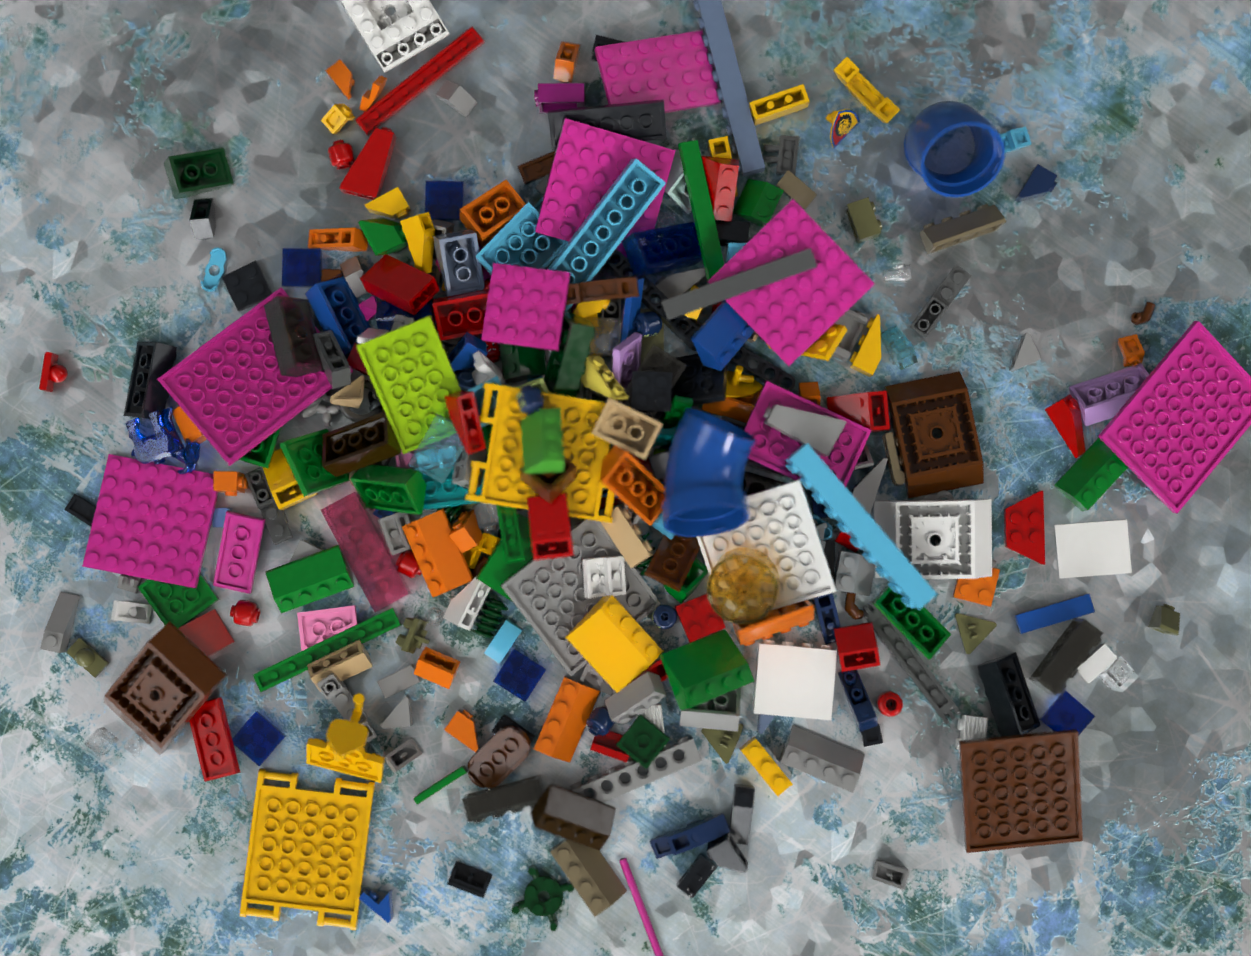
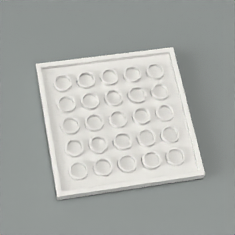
M801 480L747 495L750 517L745 524L725 533L697 537L725 623L823 596L837 590Z

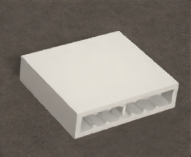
M763 640V643H758L753 713L832 720L837 650H833L830 645H821V648H813V644L801 643V647L794 646V642L782 641V645L774 644V640Z

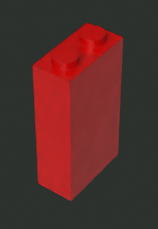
M387 254L360 278L366 292L412 315H415L440 291L434 276Z

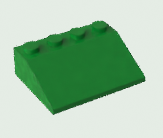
M518 513L525 560L506 563L501 538L476 579L510 601L512 600L500 585L534 559L529 519Z
M725 629L660 654L680 710L692 708L754 682L747 661Z

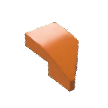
M340 59L325 71L349 100L351 99V87L355 81L350 70Z
M380 75L373 82L372 89L367 90L362 96L360 110L366 111L378 98L386 84V77Z

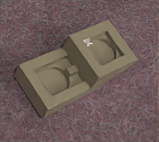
M789 170L776 185L778 188L783 189L784 193L791 197V200L794 199L804 210L817 195Z

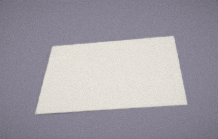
M1127 520L1055 525L1059 578L1132 573Z

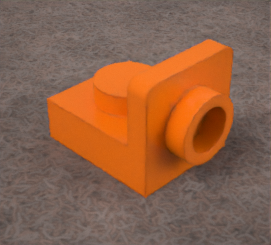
M1137 334L1118 338L1117 343L1124 357V367L1137 366L1142 363L1145 351Z

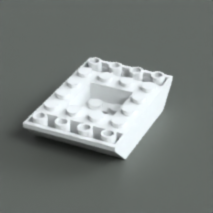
M340 0L384 73L450 35L429 0ZM393 7L395 8V13L387 15L385 13L386 9Z
M991 499L874 501V521L924 579H976L992 576ZM935 534L939 535L940 543L938 545H931L930 537ZM875 571V578H881Z

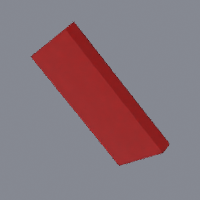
M222 697L205 701L189 720L204 782L240 773Z

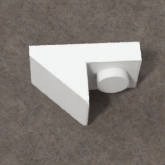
M479 350L473 354L476 370L472 372V376L477 386L498 376L501 384L506 382L500 368Z
M114 600L111 620L149 624L152 607L150 604Z

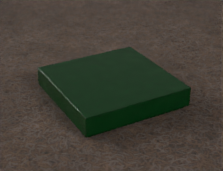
M640 714L616 745L647 770L671 738Z

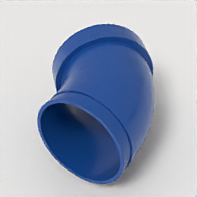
M942 101L925 108L912 121L904 139V153L911 168L923 177L931 190L946 197H963L982 190L996 178L1005 159L1004 143L993 123L971 106L961 102ZM967 125L974 139V154L969 165L953 174H939L928 169L925 166L924 160L933 142L945 132Z
M693 408L685 409L684 416L680 420L673 437L666 466L665 501L662 504L664 528L668 532L686 537L711 536L734 530L748 521L750 517L746 493L742 491L746 463L751 449L756 443V439L751 434L714 415Z

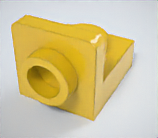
M334 104L321 121L332 134H337L347 121L353 120L355 116L352 114L351 108L346 104Z

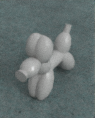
M320 402L316 406L305 408L301 415L307 418L316 412L323 414L324 426L330 427L332 415H338L341 410L339 405L327 407Z

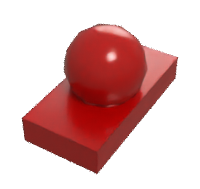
M46 352L44 355L39 389L53 393L54 382L61 383L66 380L68 371L63 365L57 364L59 355L51 352Z

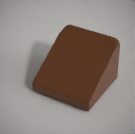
M322 269L321 282L344 277L340 269Z

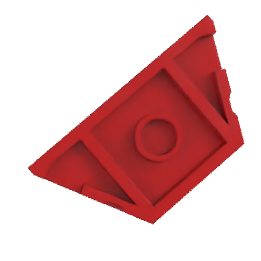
M1038 491L1004 509L1005 548L1038 562L1040 565H1045L1043 491Z

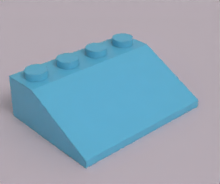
M528 202L475 257L490 275L492 274L493 263L545 269L562 251L568 241L536 233L535 228L539 212Z

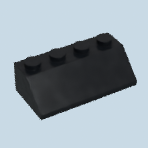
M137 342L123 416L163 422V418L166 415V402L170 394L157 379L173 368L177 358V347L158 342Z
M1016 652L989 660L977 666L979 676L985 688V694L991 706V712L997 724V730L1001 737L1027 734L1041 726Z

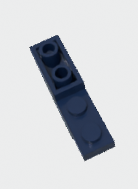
M723 812L687 824V827L652 838L650 839V844L656 859L671 854L674 856L708 843L730 832V828Z

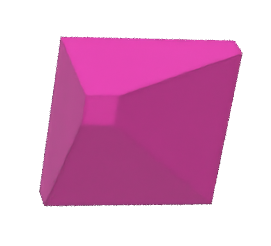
M375 296L359 304L367 321L383 313Z

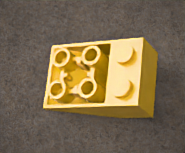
M282 449L274 451L269 468L262 467L279 510H285L318 495V493L303 496Z

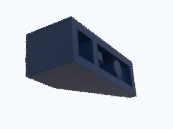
M833 593L812 598L825 645L836 642L834 628L841 627Z

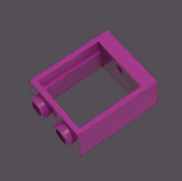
M538 83V90H534L536 107H539L540 113H548V110L585 107L584 83Z

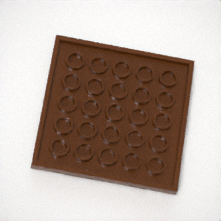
M1076 729L959 741L966 853L1083 841L1079 740Z

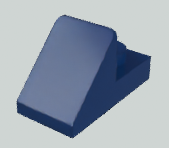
M366 889L359 897L363 903L387 923L394 917L392 890L388 892L382 901L379 900V895L373 890L368 891Z

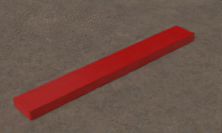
M470 27L356 118V123L368 136L375 128L381 126L481 46L484 40L473 27Z

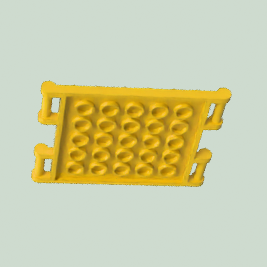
M484 383L483 389L485 390L479 420L483 423L493 424L487 463L471 460V477L465 500L528 510L527 497L540 495L521 481L520 468L523 467L521 420L528 417L527 414L520 411L516 396L521 389ZM495 390L498 391L494 418H490L488 415L492 391ZM541 392L545 402L542 409L560 408L563 454L577 466V478L562 492L567 493L569 516L612 523L613 517L611 516L615 494L600 481L602 460L609 452L610 443L592 434L606 403ZM483 468L486 470L482 495L479 496L476 495L479 470ZM602 488L608 489L604 516L598 515Z
M260 768L256 785L240 917H247L249 915L273 918V921H279L281 907L318 911L317 926L331 925L357 930L360 906L359 897L362 890L375 782L361 783L336 778L334 793L297 788L299 773L269 772L266 769ZM265 779L290 782V787L265 785L264 781ZM341 788L367 791V796L341 794ZM248 903L274 906V910L248 908ZM325 912L351 915V920L325 917Z

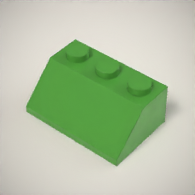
M560 408L539 409L521 420L524 474L564 472Z

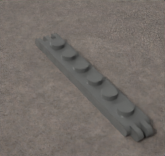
M870 601L869 604L873 610L870 611L865 605L863 607L867 613L865 618L868 622H872L876 633L942 721L947 725L949 721L945 716L948 714L953 720L955 716L951 711L954 710L958 716L961 714V711L904 635L873 605L874 602Z

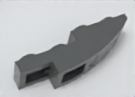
M955 265L910 327L926 338L972 275L958 265Z
M259 467L246 473L245 477L256 505L265 519L273 544L277 545L293 538L284 510L278 509L263 468Z

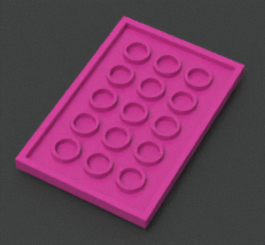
M699 30L596 47L594 51L608 105L664 100L665 113L719 104L721 100L718 99L716 91L718 87L713 80L712 65H709L707 46H704L703 31Z
M766 381L744 428V431L756 439L748 459L795 481L800 479L797 474H792L787 469L785 459L802 444L763 423L766 419L763 416L768 407L772 408L773 405H780L844 420L846 424L829 455L823 457L818 453L816 454L846 487L872 430Z

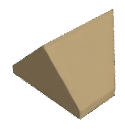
M360 376L351 382L350 385L345 386L332 395L330 403L359 409L364 394V376Z

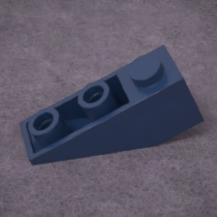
M858 670L839 672L838 676L859 732L878 726L877 715Z

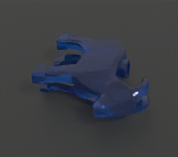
M173 406L162 410L163 415H160L159 410L148 414L155 431L153 435L146 436L140 432L139 418L127 421L126 427L129 431V438L134 443L131 456H134L138 462L143 464L154 462L155 465L166 462L165 458L171 456L185 464V468L178 470L177 473L186 474L195 470L200 455V443L191 442L187 438L186 447L183 445L173 423Z

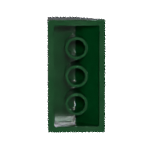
M565 311L560 348L559 351L551 350L544 381L551 394L576 398V394L580 391L581 376L585 373L586 357L590 355L591 339L595 336V327L589 320Z
M499 343L505 380L515 383L545 376L547 369L545 349Z

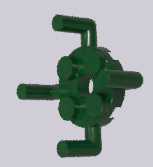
M531 865L528 873L533 879L525 889L524 900L514 903L511 911L513 914H518L519 910L527 907L536 916H548L550 930L556 931L558 920L555 912L562 904L563 892H572L574 886L570 881L560 885L558 881L551 877L540 876L536 865ZM547 891L549 899L541 901L538 897L539 892Z

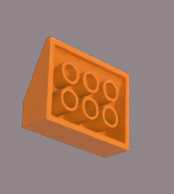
M809 600L732 621V625L739 644L749 646L760 638L766 640L772 638L775 633H787L792 630V627L809 625V621L814 620V607Z

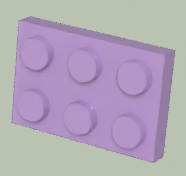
M637 332L626 338L612 352V373L626 393L632 389L633 371H640L642 334Z

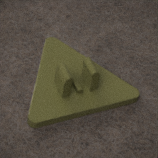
M959 613L955 614L966 654H971L997 626L995 622Z
M739 724L738 731L703 728L701 732L724 763L727 764L730 761L744 726Z

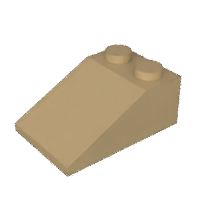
M609 398L592 434L646 461L663 424Z

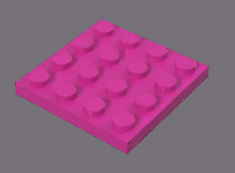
M493 263L481 340L559 351L571 274L562 271Z

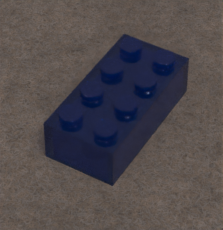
M694 222L634 232L622 241L635 277L694 266L703 260Z

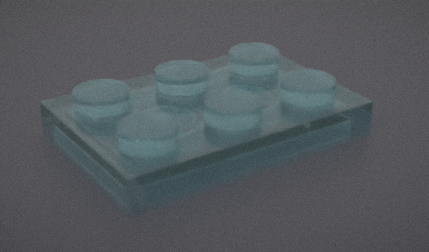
M438 414L435 416L408 465L441 483H444L464 448L450 420Z

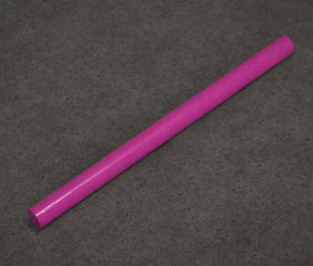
M623 858L619 862L655 956H664L626 858Z

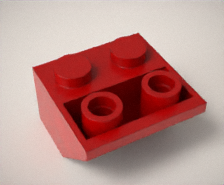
M872 622L834 628L839 664L842 672L880 666L878 646Z

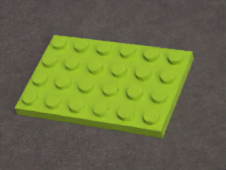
M430 316L357 345V349L403 454L457 433L448 413L445 396L462 390Z

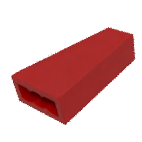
M386 127L381 129L375 128L340 184L339 189L342 193L368 200H374L381 196L397 138L394 132H392L393 130Z

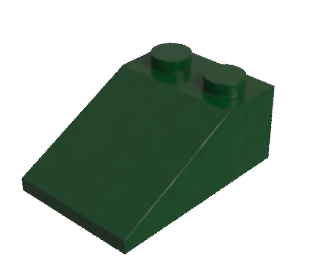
M224 147L168 156L164 162L174 200L196 196L234 184Z

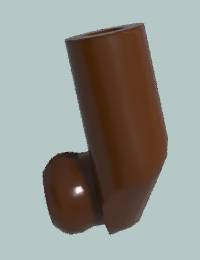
M1146 302L1142 312H1135L1131 315V322L1136 325L1149 322L1156 305Z
M487 556L481 558L477 562L475 569L471 570L473 578L479 574L487 562Z
M847 592L845 611L852 619H862L864 612L855 605L856 594Z

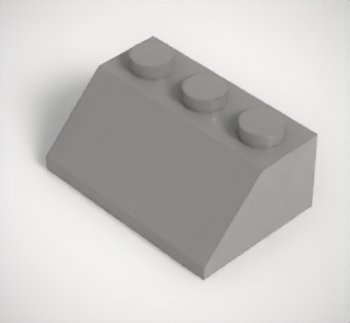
M741 687L692 708L680 710V726L738 731Z

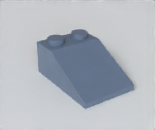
M467 229L433 236L436 256L447 296L484 289L482 266L475 257L479 253L477 233Z

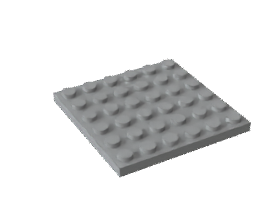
M583 519L571 529L574 556L542 560L532 559L500 585L570 676L588 662L565 637L602 598H585L583 559L622 556L600 521ZM624 559L626 594L614 597L638 623L657 606L661 605V603L636 569L630 568Z

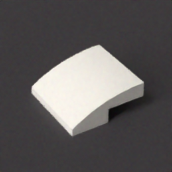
M623 556L583 559L585 598L626 594Z

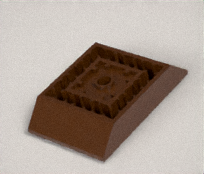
M960 371L884 386L885 391H887L888 407L894 435L898 441V454L902 460L901 468L905 473V487L908 499L938 493L943 490L948 491L984 483L983 458L968 389ZM934 428H939L942 432V436L939 439L932 436Z
M169 622L146 643L104 695V703L161 755L227 674L176 626ZM153 690L159 692V699L153 695Z

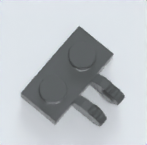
M780 135L779 146L764 145L763 150L778 152V157H763L764 163H777L776 174L784 175L789 170L795 175L799 137Z

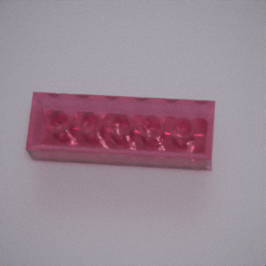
M353 492L321 509L374 612H379L412 594L357 492Z

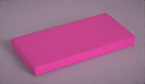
M231 511L226 512L213 586L247 594L252 593L265 519Z

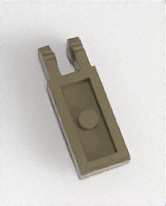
M893 432L885 433L882 439L886 458L888 459L887 463L891 480L894 485L901 486L905 483L906 478L905 473L900 470L902 460L896 451L898 441L896 436H893Z

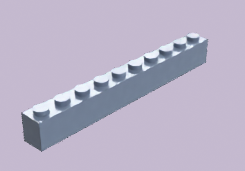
M693 0L694 10H698L700 16L697 18L699 28H703L704 35H702L704 46H708L709 53H707L709 65H713L714 71H711L714 83L717 82L719 89H716L718 99L722 100L723 107H721L722 116L728 122V125H726L728 137L731 136L733 143H730L732 154H736L737 160H739L738 173L741 172L742 177L762 173L765 170V164L722 1Z

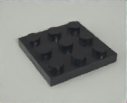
M698 354L673 358L671 401L674 396L693 399V406L725 401L728 364L719 371L704 366Z

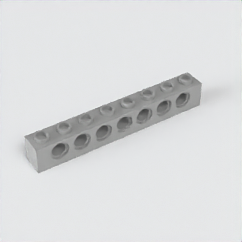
M685 736L678 739V743L670 746V743L666 744L650 764L649 770L645 775L638 773L637 768L640 764L631 759L627 763L624 762V766L619 769L615 766L606 770L605 775L599 777L596 774L589 777L588 782L581 784V782L572 784L570 790L584 795L586 788H592L595 791V795L591 798L604 803L702 761L693 738ZM680 749L684 752L682 759L677 760L673 757L675 750ZM658 757H663L666 759V764L663 767H658L655 764V760ZM621 773H628L631 776L630 780L622 782L619 778ZM603 781H611L613 787L610 790L603 789L601 785Z

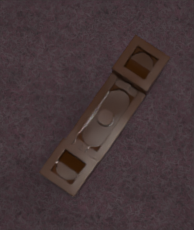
M637 277L569 284L566 305L615 298L639 297Z

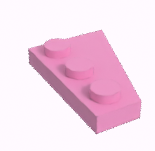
M356 605L297 613L301 650L308 649L357 625Z

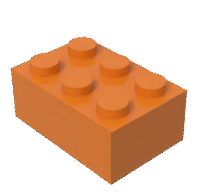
M504 180L460 209V221L467 229L477 233L478 243L483 248L526 203L510 183Z

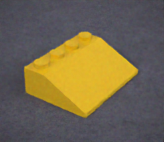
M613 595L603 596L565 637L616 693L647 669L663 652Z

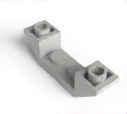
M332 673L316 685L325 698L332 701L344 720L350 721L355 704L353 702L354 696L347 686ZM363 710L359 724L366 726L368 729L366 743L377 737V734Z

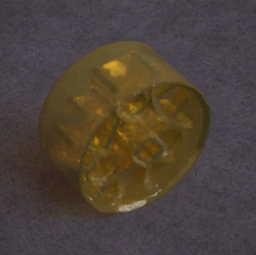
M736 548L722 555L715 563L707 581V597L713 610L724 620L740 625L751 624L761 620L772 610L779 593L780 578L775 564L767 555L752 548ZM741 558H747L746 562L744 563ZM734 559L739 568L729 571L726 561ZM720 565L722 566L723 572L716 571ZM756 566L759 572L753 574L749 571V567ZM768 571L771 577L764 576V574ZM726 581L729 584V587L722 588L720 587L719 582ZM761 582L774 584L775 591L762 592ZM718 597L724 598L722 603ZM764 598H772V600L767 603ZM727 599L738 605L734 611L724 605ZM754 599L758 605L750 606L748 600Z

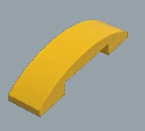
M846 56L833 70L834 73L864 107L887 124L900 109L888 97L885 98Z

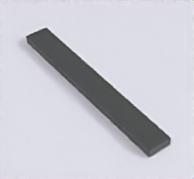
M809 248L661 302L667 319L671 320L817 267L812 250Z

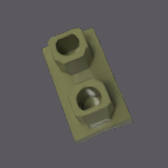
M407 617L403 627L409 629L407 636L400 634L397 637L396 644L402 647V651L414 654L416 648L420 649L423 643L429 644L430 640L425 638L428 632L424 630L427 621Z

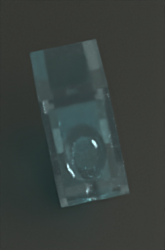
M897 326L881 333V339L889 355L900 370L918 362L912 343Z

